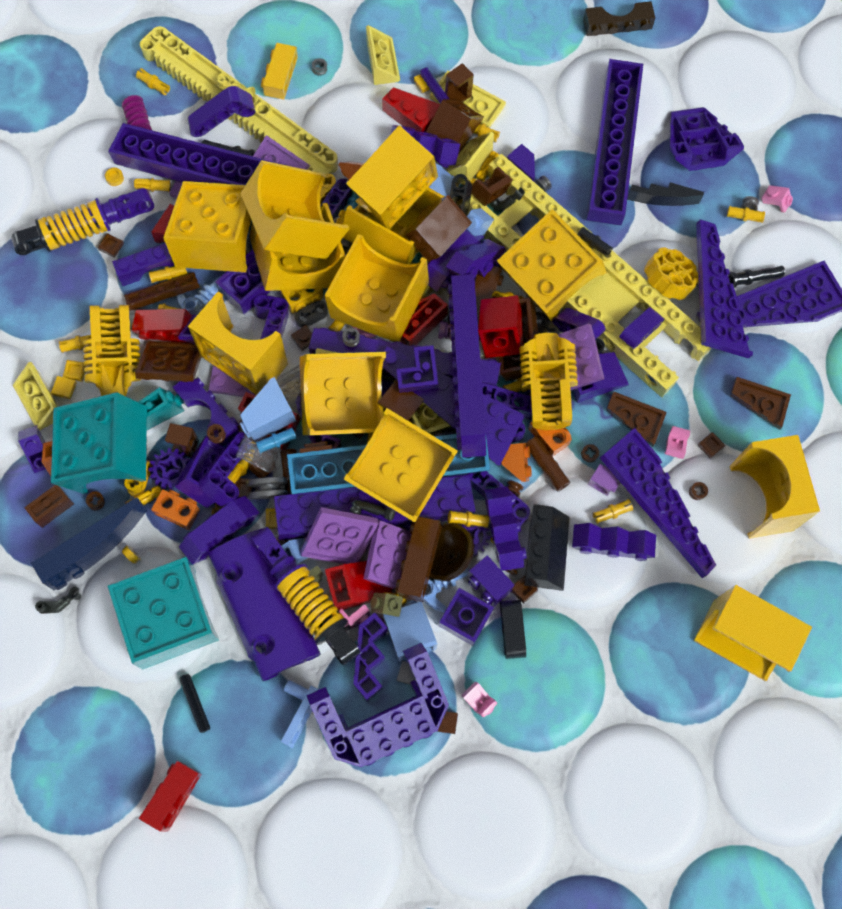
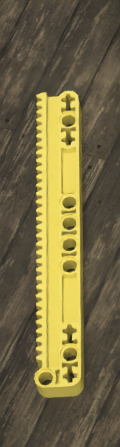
M162 26L155 27L140 41L143 56L147 61L155 60L158 68L161 67L162 71H167V74H171L173 79L177 78V82H182L183 86L187 85V89H192V92L194 94L197 93L198 97H202L203 101L207 100L208 102L222 92L217 86V78L220 76H224L233 86L242 87V89L247 88ZM252 93L256 111L253 116L242 117L234 113L228 118L229 120L233 119L234 124L238 123L240 128L243 127L245 132L249 130V135L254 134V138H259L260 143H262L267 135L310 165L308 170L332 174L338 170V156L332 149L255 93Z

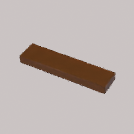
M192 272L126 294L124 297L126 304L129 305V311L200 288L195 273Z

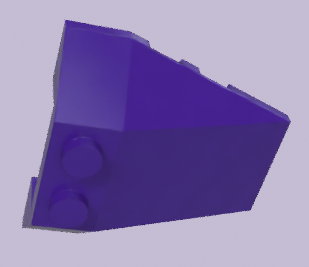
M705 107L671 112L670 150L675 160L689 171L724 166L744 149L739 136L736 133L732 134L727 130L728 126L725 124L721 125L717 121L718 118Z

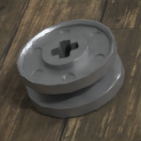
M270 477L247 480L246 486L255 488V491L247 493V499H271L274 496L288 495V490L279 489L280 485L287 484V478Z

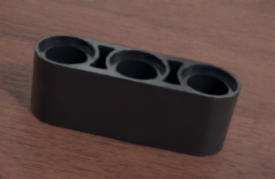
M457 174L452 180L450 197L455 203L463 199L462 204L458 207L468 216L472 183L464 174ZM465 181L464 187L459 188V184Z
M521 600L500 601L505 658H526Z

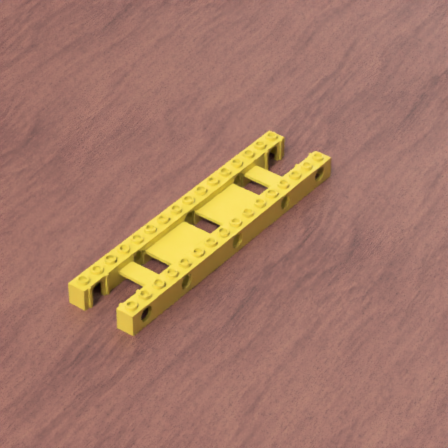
M502 154L489 164L487 176L490 178L495 168L500 167L513 179L506 195H513L521 187L525 191L521 200H516L514 204L497 216L487 205L481 204L471 194L468 214L471 210L481 208L490 215L494 221L486 233L483 234L484 239H489L505 247L507 251L522 238L512 228L528 213L532 216L535 215L541 220L553 209L576 234H578L582 227H585ZM463 199L458 200L456 204L458 206L461 205ZM594 248L592 250L603 261L607 273L603 276H597L586 283L563 305L562 309L571 308L599 319L605 326V332L598 338L604 342L605 347L610 352H615L617 358L662 398L675 385L679 377L675 371H671L662 363L657 355H653L646 346L663 330L674 340L675 344H680L683 339H687L693 345V350L690 354L691 358H695L697 361L707 354L711 347L701 345L700 326L657 289L653 288L645 278L614 251L608 257H605ZM635 306L643 311L652 307L665 320L633 350L619 338L624 328L618 322ZM648 375L652 377L656 383L652 382L649 379Z

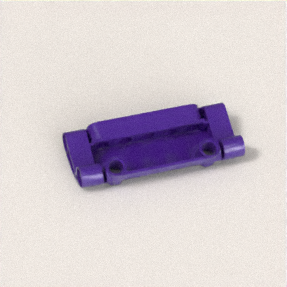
M262 528L211 550L208 556L217 574L216 582L249 659L255 662L261 680L267 681L286 669L320 656L321 653L314 637L309 633V629L305 628L304 623L300 621L295 611L291 609L290 604L286 602L281 592L274 588L278 580L270 574L271 567L250 541L252 536L264 529ZM274 553L271 554V557H272V556H275L276 558L278 557V555H275ZM225 575H228L231 580L227 579ZM256 646L262 650V653L256 650Z

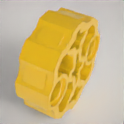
M659 248L644 267L649 284L669 299H685L699 283L696 265L676 249Z

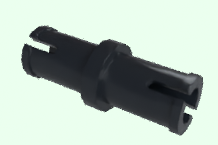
M585 227L579 230L577 235L588 243L591 249L595 248L605 257L610 255L613 247L601 240L599 235H594Z

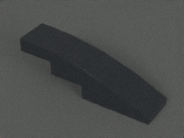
M671 182L668 188L651 183L649 189L632 185L627 200L661 206L695 205L700 203L704 192Z

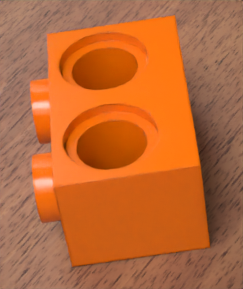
M530 422L529 431L534 437L538 436L552 456L566 448L572 440L571 434L566 428L540 430L534 428L532 422ZM558 437L562 442L556 443L553 438Z
M162 489L151 509L152 512L158 517L186 530H190L200 512L199 507L196 505L197 502L190 498H186V500L180 498V494L173 490L167 492ZM167 501H173L169 508H164V504ZM184 509H190L188 515L181 516V512Z

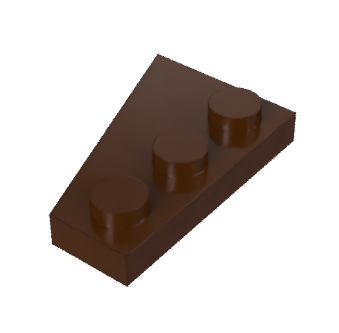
M736 377L730 396L780 430L783 427L791 394Z
M613 392L606 409L630 430L635 428L646 442L654 447L665 419L666 411L617 392Z

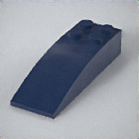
M136 497L31 562V565L43 584L53 591L60 590L70 580L83 576L86 570L110 553L137 525L147 512V509Z

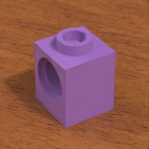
M599 464L588 485L608 496L610 491L613 493L616 491L620 483L617 482L618 479L607 467Z

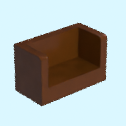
M463 63L446 74L445 93L448 98H457L461 102L472 96L474 74Z
M497 167L492 176L486 181L475 180L471 194L481 204L486 206L507 193L513 179L500 167Z
M170 423L165 441L173 444L172 452L178 449L180 454L184 452L187 457H192L199 443L194 429Z
M54 485L24 508L32 519L43 528L73 506L74 503L60 486Z

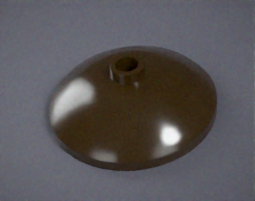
M458 524L442 526L430 573L432 579L437 581L455 579L469 566L474 553V541L466 528Z

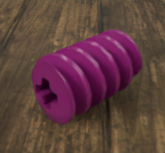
M131 95L125 98L122 102V108L127 124L152 130L143 98L138 95Z

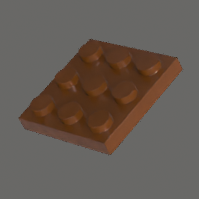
M148 341L135 371L136 379L194 382L202 357L196 344Z

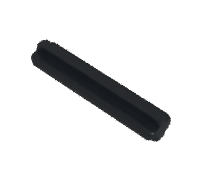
M189 674L179 677L198 730L200 733L207 732L211 727L191 676Z

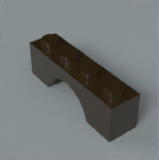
M652 1L635 3L633 10L624 16L611 15L603 7L586 8L583 22L587 36H598L639 30L646 31L653 28L656 17Z

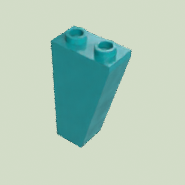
M160 387L138 401L147 406V430L185 411L182 406L183 401L179 395H175L169 390L167 391Z

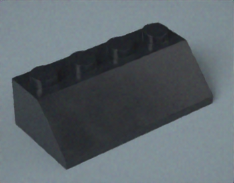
M533 505L530 516L524 586L564 591L570 517L552 506Z

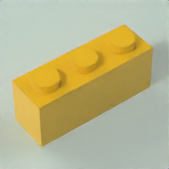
M276 43L275 49L271 50V61L267 63L266 76L262 78L261 88L264 90V96L284 100L298 54L297 47Z

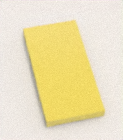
M448 70L442 77V79L439 81V84L444 90V92L446 85V74L450 72ZM474 84L472 96L463 102L484 116L480 124L484 123L489 128L506 106V101ZM431 92L430 99L439 103L434 94Z

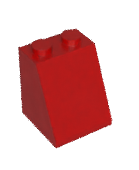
M518 295L481 300L478 332L485 358L520 354L519 348L523 346L522 314Z

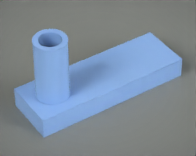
M291 680L286 683L284 691L302 700V703L281 740L283 744L291 748L294 747L312 713L306 695L319 689L310 686L308 690Z

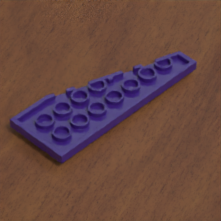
M825 260L737 296L740 306L738 312L745 323L743 328L818 322L842 312V288ZM697 312L696 317L700 322V312Z
M634 428L604 453L600 459L699 576L704 578L714 569L716 563L706 544L703 545L697 535L699 533L697 527L692 526L689 520L691 516L678 491L672 488L668 472L665 473L660 465L662 464L660 457Z

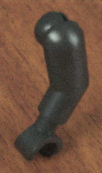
M520 187L519 190H516L513 195L505 200L499 201L496 199L492 201L490 206L495 211L505 210L514 204L516 200H521L525 191Z
M360 500L353 501L350 512L359 515L362 509L378 516L383 515L388 521L393 520L395 516L393 509H383L381 506Z
M72 587L66 597L63 596L58 601H38L35 609L41 614L59 613L73 599H81V594L79 593L74 596V593L79 588Z

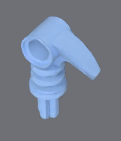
M221 276L210 285L204 284L202 290L194 298H186L184 294L177 295L181 308L186 309L191 315L199 314L202 310L201 308H204L220 290L215 282Z
M469 567L461 575L449 581L429 580L427 586L430 587L431 591L425 594L424 602L435 610L445 612L447 607L436 598V594L442 592L441 588L443 587L448 589L447 585L449 584L452 587L456 586L455 581L468 576Z

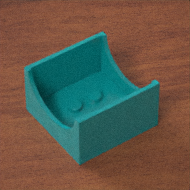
M116 392L54 408L52 484L85 494L88 493L86 484L106 479L146 481L147 406Z
M187 557L108 585L131 663L143 670L220 641L206 610L198 586L195 567Z

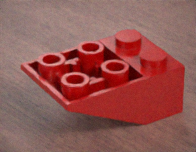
M367 561L343 564L325 569L332 600L338 610L341 608L346 610L371 603L374 593H393L392 589L364 579Z

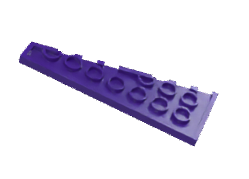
M700 219L696 223L701 345L749 359L753 356V351L749 350L747 343L749 337L744 333L743 325L745 323L738 312L740 306L733 284H730L728 278L730 272L729 269H726L723 261L725 255L719 247L721 241L716 224Z
M388 346L384 350L386 358L382 368L395 379H397L396 369L415 367L414 359ZM437 371L438 388L413 392L423 398L424 404L456 430L454 382L452 378ZM483 394L488 456L495 465L500 466L525 415Z

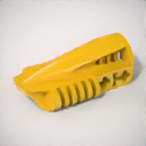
M99 305L90 306L91 340L83 341V346H85L83 352L87 353L83 355V359L86 360L84 361V366H86L84 373H87L84 375V381L86 383H94L99 388L101 396L116 392L127 396L128 388L132 382L142 380L136 379L135 375L140 359H138L140 358V353H138L140 347L137 346L140 343L139 339L130 338L129 305H119V308L104 309L100 308Z
M557 333L536 334L532 340L519 348L520 362H522L520 364L521 381L523 382L521 385L523 389L530 390L532 426L540 430L562 429L570 426L572 423L570 387L578 385L576 353H574L576 349L574 343L559 337Z

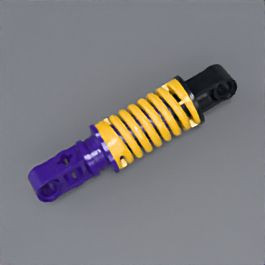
M141 188L114 199L110 198L103 203L98 198H95V200L87 202V207L85 204H81V211L78 206H75L73 208L75 213L70 208L67 209L68 215H66L65 211L60 212L61 217H59L58 213L53 214L54 221L51 216L35 219V226L16 231L12 234L11 238L15 252L19 255H27L42 248L52 252V250L60 248V246H66L67 243L72 244L73 241H80V237L86 239L87 236L92 237L94 233L111 231L110 225L112 223H121L123 220L152 211L154 209V202L151 194L147 189Z
M268 527L250 538L251 543L271 567L270 574L278 580L274 588L281 592L283 598L290 604L291 609L295 611L300 621L304 623L305 628L309 629V633L312 636L315 635L316 645L326 642L343 666L359 655L361 652L358 646L343 629L348 624L347 618H344L341 613H337L338 608L333 606L332 600H328V595L323 594L324 590L319 588L318 582H314L315 578L309 576L310 571L307 569V565H297L296 559L293 556L287 555ZM274 553L275 555H278V557H277V558H276L275 556H272V557H271V554Z

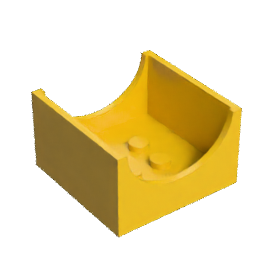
M399 125L346 184L359 196L355 202L380 225L390 230L438 178L435 158Z
M261 160L241 191V196L264 250L327 259L350 228L348 224L325 222L320 208V192L326 178L324 173Z
M183 181L163 237L175 267L246 273V240L252 220L241 196V191L245 185Z
M428 188L390 230L380 225L359 205L355 209L349 205L346 208L343 225L348 224L350 229L343 238L353 243L358 234L362 235L366 243L379 254L400 263L410 264L419 251L414 246L413 241L406 240L398 235V233L404 226L409 229L426 206L445 196Z
M322 203L320 208L324 221L334 223L328 203ZM252 222L249 237L265 291L329 288L346 257L341 241L327 259L264 250Z
M553 209L497 260L508 277L527 297H530L532 302L550 321L553 320L563 305L581 287L595 277L603 276L607 273L603 261Z
M358 234L325 294L330 318L387 340L399 342L429 284L427 259L421 257L420 262L417 264H404L391 260L372 249L366 243L363 236Z
M219 291L188 325L201 357L256 396L271 378L275 377L277 379L288 365L281 334L277 331L260 340H247L231 333L234 325L231 323L226 309L223 294Z
M386 352L306 354L300 356L303 435L375 432L383 416V407L378 404V401L382 398L381 376Z
M386 408L371 439L354 466L344 477V480L413 522H416L458 451Z
M798 435L751 442L729 466L731 471L742 472L752 477L760 486L765 497V518L760 526L754 531L747 533L749 539L795 531L820 512Z
M734 585L713 601L693 641L763 681H767L776 665L786 669L788 672L792 671L812 626L738 585Z

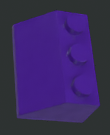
M253 249L246 255V273L227 271L215 282L231 304L243 315L254 307L253 300L257 295H267L271 292L264 289Z

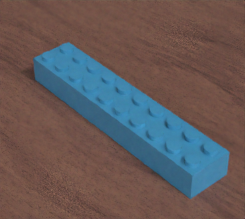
M456 434L436 436L437 439L458 451L443 476L490 471L487 440L486 456L462 458V450L457 448ZM366 445L288 454L292 494L355 487L344 480V477L354 466Z

